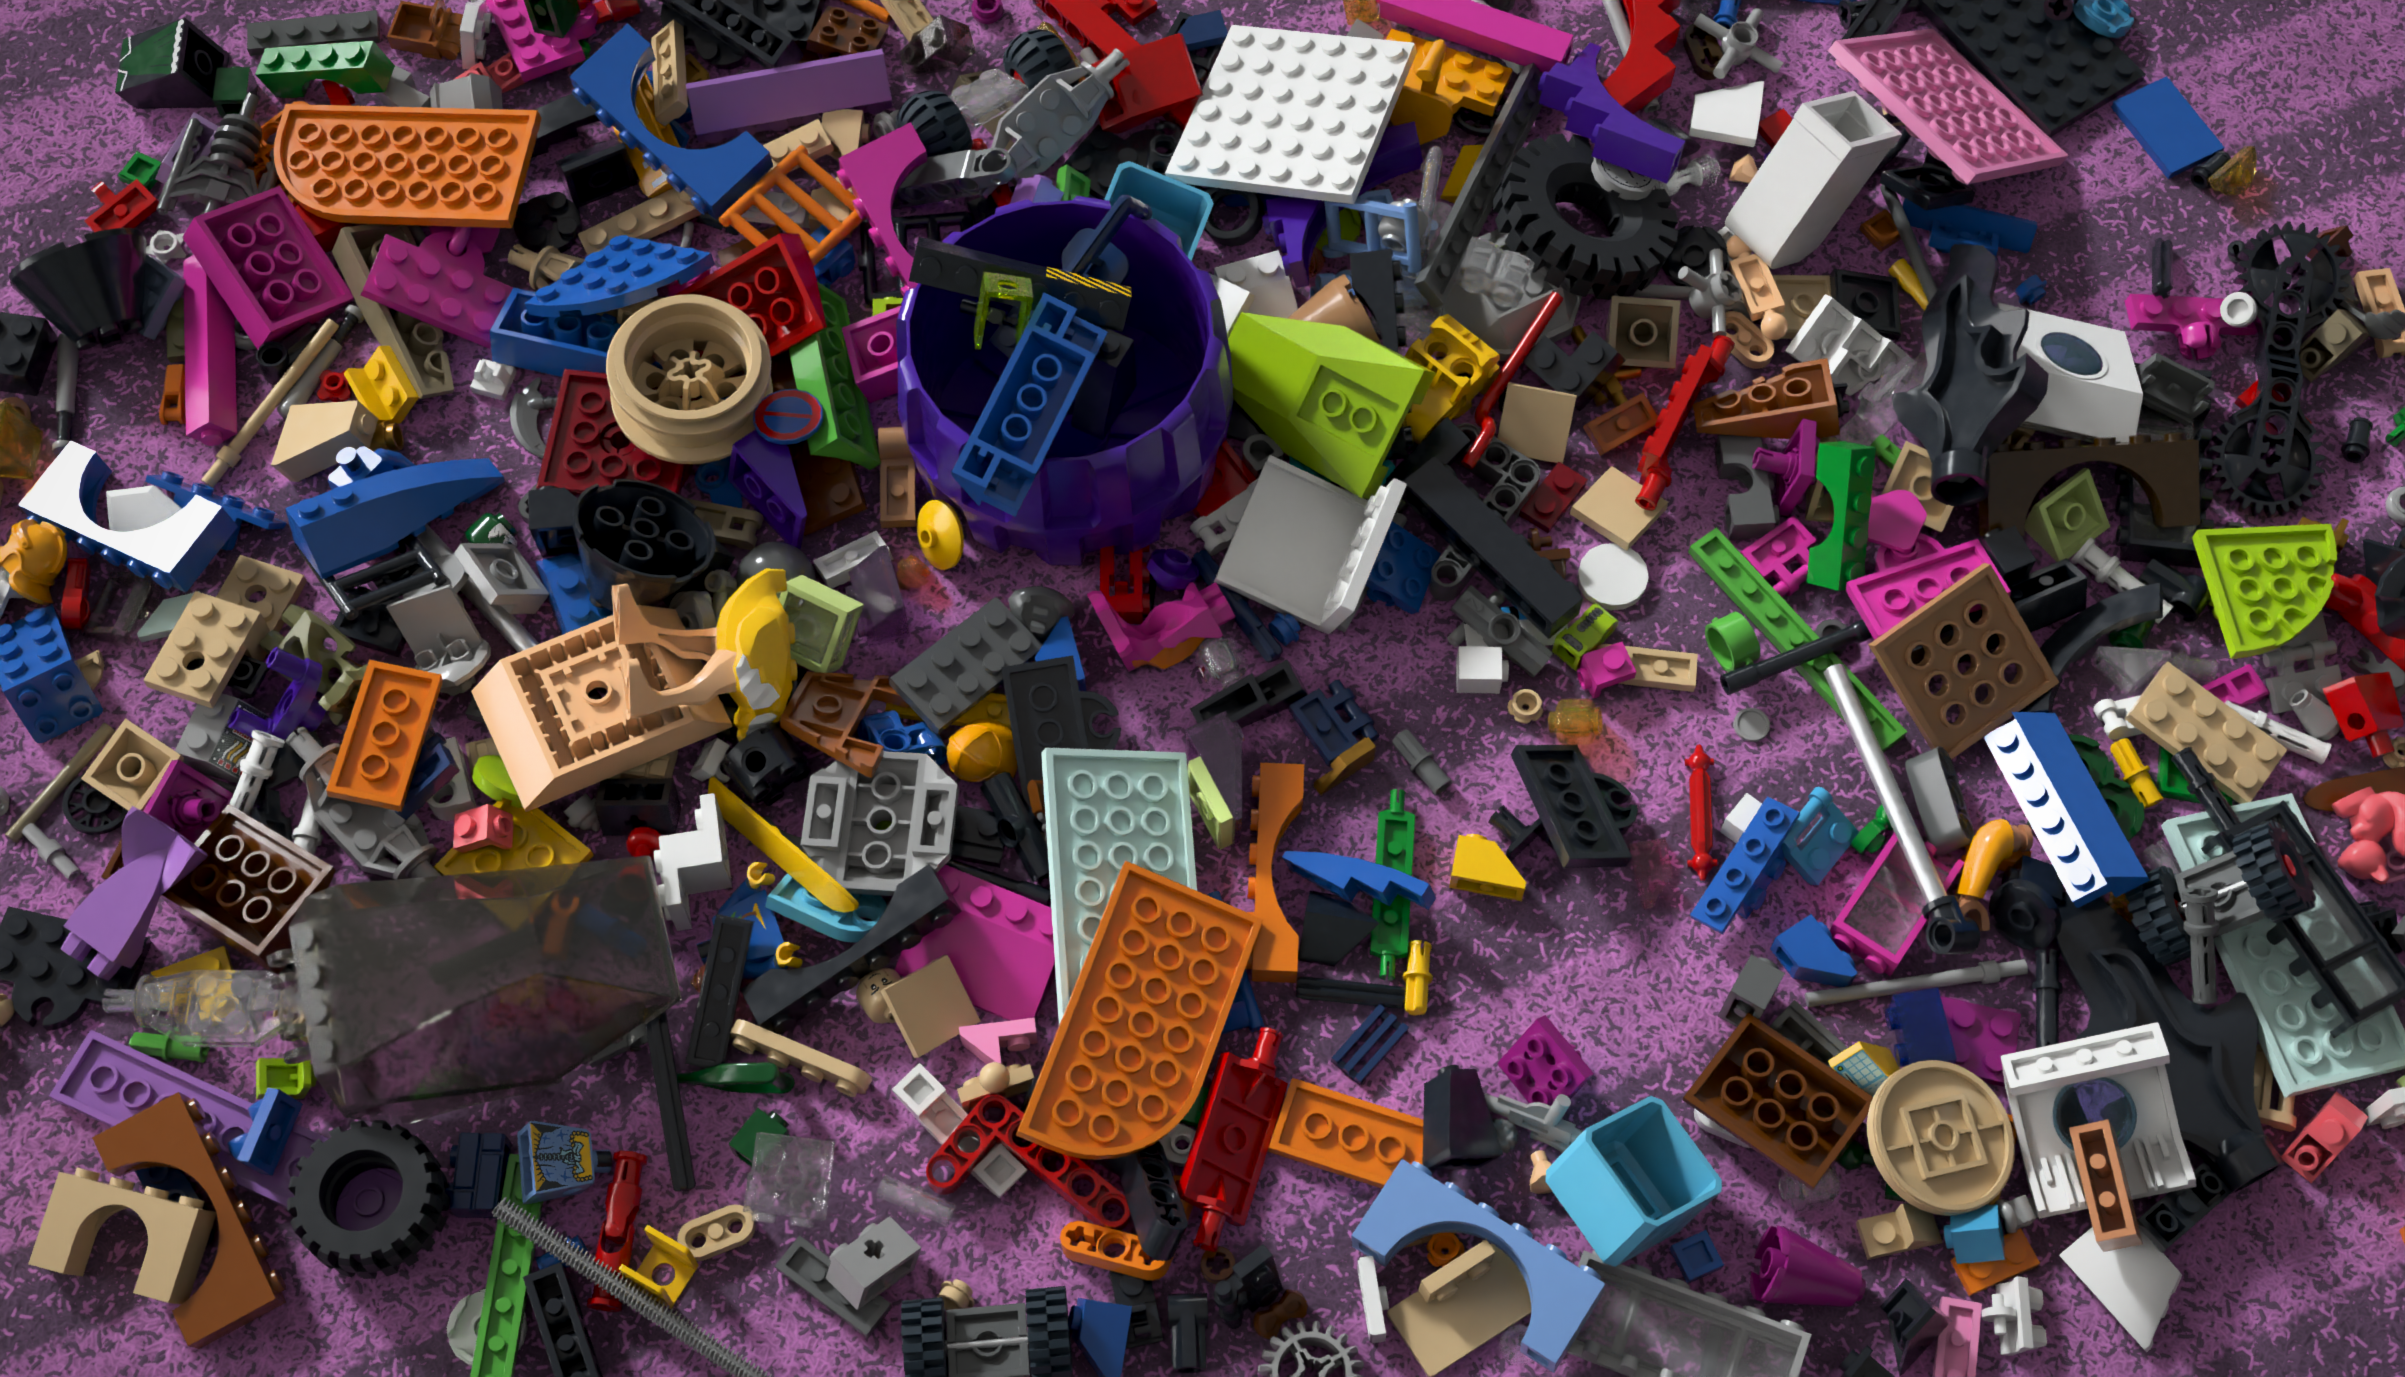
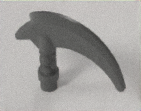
M538 377L521 394L515 393L510 408V421L512 430L519 443L528 452L543 459L546 445L541 440L538 432V416L540 411L555 409L558 395L543 397L539 393L542 380Z

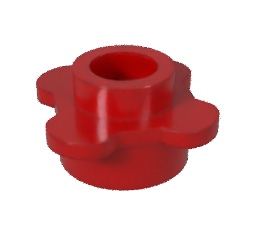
M325 370L319 376L321 386L317 390V396L320 400L340 402L346 401L351 397V386L344 376L346 370L341 373Z

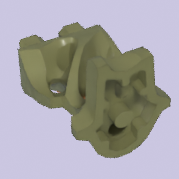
M291 604L282 614L281 619L292 629L285 637L278 631H270L262 639L260 646L268 655L275 647H278L302 660L309 658L321 664L322 677L317 691L324 695L318 703L326 711L330 712L329 717L331 721L337 726H341L351 717L368 664L361 666L347 657L350 652L356 649L355 644L342 634L323 613L306 610L298 605ZM332 638L337 643V650L333 651L325 648L323 644L324 639ZM332 667L338 668L341 672V676L335 685L329 680L328 672ZM281 674V675L284 676L286 679H288L290 682L293 681V679H291V678H289V677H287V676Z

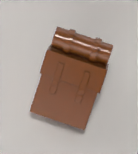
M435 0L434 6L400 1L387 35L391 49L419 53L422 57L441 60L443 56L449 60H455L458 53L461 52L460 27L463 14L453 13L451 8H446L444 0Z

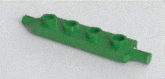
M1393 789L1390 791V810L1378 813L1375 863L1412 876L1415 815L1404 811L1406 792L1402 789L1399 790L1397 803V789ZM1398 894L1390 906L1373 898L1372 918L1379 924L1371 931L1369 955L1381 958L1379 978L1382 980H1386L1387 966L1389 967L1388 980L1395 979L1396 959L1407 958L1410 900Z

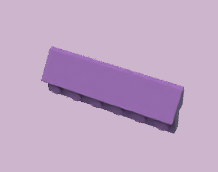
M882 49L686 84L695 132L699 143H717L723 138L740 136L745 131L750 135L767 130L783 131L789 126L806 125L817 119L822 121L823 113L836 110H863V113L878 114L885 109L892 108V97Z

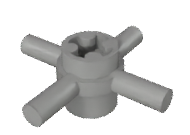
M1713 249L1709 252V276L1704 278L1686 266L1682 267L1678 272L1679 279L1694 287L1689 292V302L1693 311L1703 319L1712 317L1714 338L1717 335H1727L1726 312L1729 310L1740 312L1751 321L1744 302L1741 300L1742 290L1738 280L1730 272L1724 271L1723 251L1720 249Z

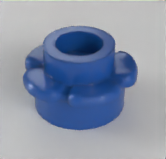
M2036 274L2026 279L2015 290V293L2020 298L2019 303L2022 304L2027 301L2029 305H2033L2042 299L2047 293L2044 290L2047 281L2044 280L2042 282Z
M1276 613L1274 620L1268 624L1271 634L1283 646H1287L1292 641L1297 642L1299 640L1297 632L1301 628L1296 619L1290 614L1284 616L1281 613Z

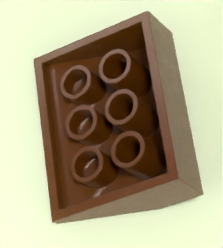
M228 804L194 843L207 853V858L189 875L160 897L175 912L278 976L302 947L336 870L333 866Z
M1749 1012L1683 1097L1684 1102L1812 1191L1866 1125L1869 1107L1873 1099L1867 1092Z

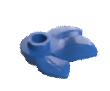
M731 456L701 464L694 477L697 488L702 493L710 495L712 503L742 508L741 497L743 496L728 481ZM712 475L717 476L719 478L714 482L706 481L707 478Z

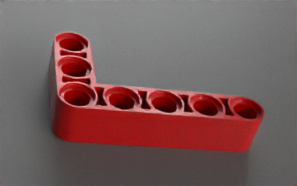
M998 1094L987 1095L981 1099L932 1156L926 1166L929 1187L937 1194L948 1195L956 1191L995 1144L1000 1143L1022 1165L1094 1224L1121 1231L1127 1226L1130 1219V1210L1126 1197L1079 1158L1052 1151L1035 1143L1025 1148L1017 1146L1013 1142V1138L1018 1131L1024 1113L1005 1097ZM992 1107H998L1003 1110L1005 1116L1000 1122L990 1123L983 1117L985 1111ZM971 1136L978 1139L980 1142L978 1149L971 1153L962 1151L958 1145L964 1137ZM1052 1155L1058 1156L1064 1161V1166L1059 1171L1050 1172L1043 1167L1044 1159ZM941 1166H949L955 1171V1175L950 1181L942 1183L933 1177L935 1170ZM1079 1180H1087L1091 1182L1094 1190L1090 1195L1082 1197L1074 1193L1072 1186ZM1110 1204H1116L1122 1208L1124 1215L1118 1221H1109L1102 1214L1103 1208Z

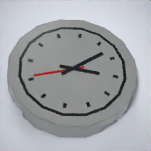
M1595 157L1591 165V171L1599 185L1610 193L1612 190L1620 193L1618 197L1625 200L1646 198L1657 183L1655 179Z

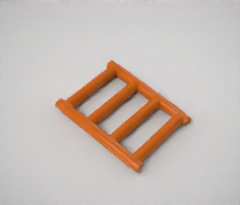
M800 145L719 217V221L725 227L731 225L757 247L769 239L741 217L754 205L786 233L799 234L815 266L866 217L861 219L852 203L856 197L848 189L845 190L842 184L807 156L808 150L803 145ZM797 165L800 166L853 212L840 222L786 175ZM775 185L778 186L831 232L820 243L817 242L765 198L764 195Z

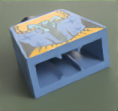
M530 1121L517 1132L523 1204H532L580 1194L594 1184V1173H609L611 1171V1151L592 1150L591 1133L587 1129Z

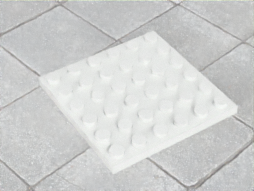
M1232 25L1202 90L1203 96L1199 97L1165 175L1189 185L1355 204L1417 54L1415 43Z

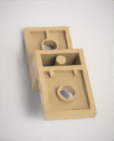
M240 555L216 597L198 591L194 592L143 681L146 686L213 709L243 655L263 662L267 653L260 646V642L270 631L280 632L285 623L281 619L282 614L289 605H295L307 582L305 576ZM257 591L266 592V596L262 601L256 603L249 602V598L253 593ZM201 658L205 660L204 664L198 669H186L190 661Z

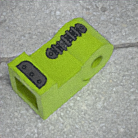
M1595 603L1568 629L1565 628L1556 636L1552 652L1577 671L1580 667L1582 655L1595 651L1597 646L1601 645L1615 631L1619 621L1598 603ZM1566 649H1567L1570 653H1572V654L1575 656V658L1572 657V656H1570V655L1567 653Z

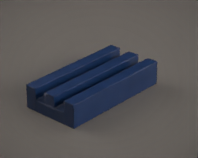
M1381 1004L1375 1008L1331 1058V1062L1359 1085L1363 1083L1409 1029L1406 1024L1398 1022L1395 1015L1387 1013L1385 1011L1386 1008ZM1378 1019L1384 1020L1347 1063L1344 1062L1345 1056ZM1390 1027L1395 1029L1396 1031L1360 1072H1356L1354 1070L1356 1065Z

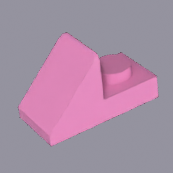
M1035 1018L959 1027L962 1046L986 1064L991 1062L1002 1064L1000 1050L1002 1047H1008L1009 1051H1023L1030 1048V1044L1038 1043Z

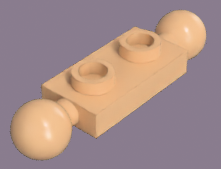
M1733 235L1726 243L1728 256L1733 259L1729 261V270L1741 286L1742 300L1751 321L1763 319L1761 322L1762 334L1770 340L1781 339L1788 330V322L1780 314L1785 310V303L1769 267L1756 254L1751 255L1752 250L1738 236Z

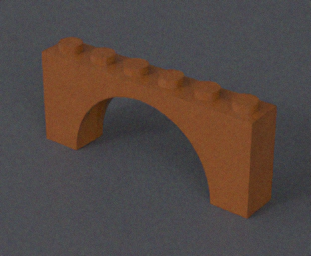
M177 1092L97 1134L92 1139L107 1171L121 1177L133 1171L152 1167L174 1168L188 1173L208 1193L218 1218L219 1243L217 1254L208 1276L199 1289L182 1305L172 1310L187 1345L200 1349L286 1303L282 1291L286 1290V1285L280 1273L276 1269L271 1270L266 1260V1256L270 1255L268 1246L260 1234L255 1236L249 1222L254 1220L251 1210L244 1200H238L233 1190L237 1186V1181L227 1165L223 1167L217 1156L221 1152V1147L212 1132L207 1133L201 1122L205 1118V1113L196 1098L191 1099Z

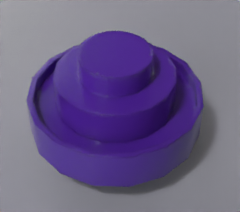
M1156 549L1151 553L1147 561V569L1155 580L1156 585L1165 591L1172 592L1174 590L1186 589L1190 582L1195 584L1199 576V570L1190 557L1177 549Z

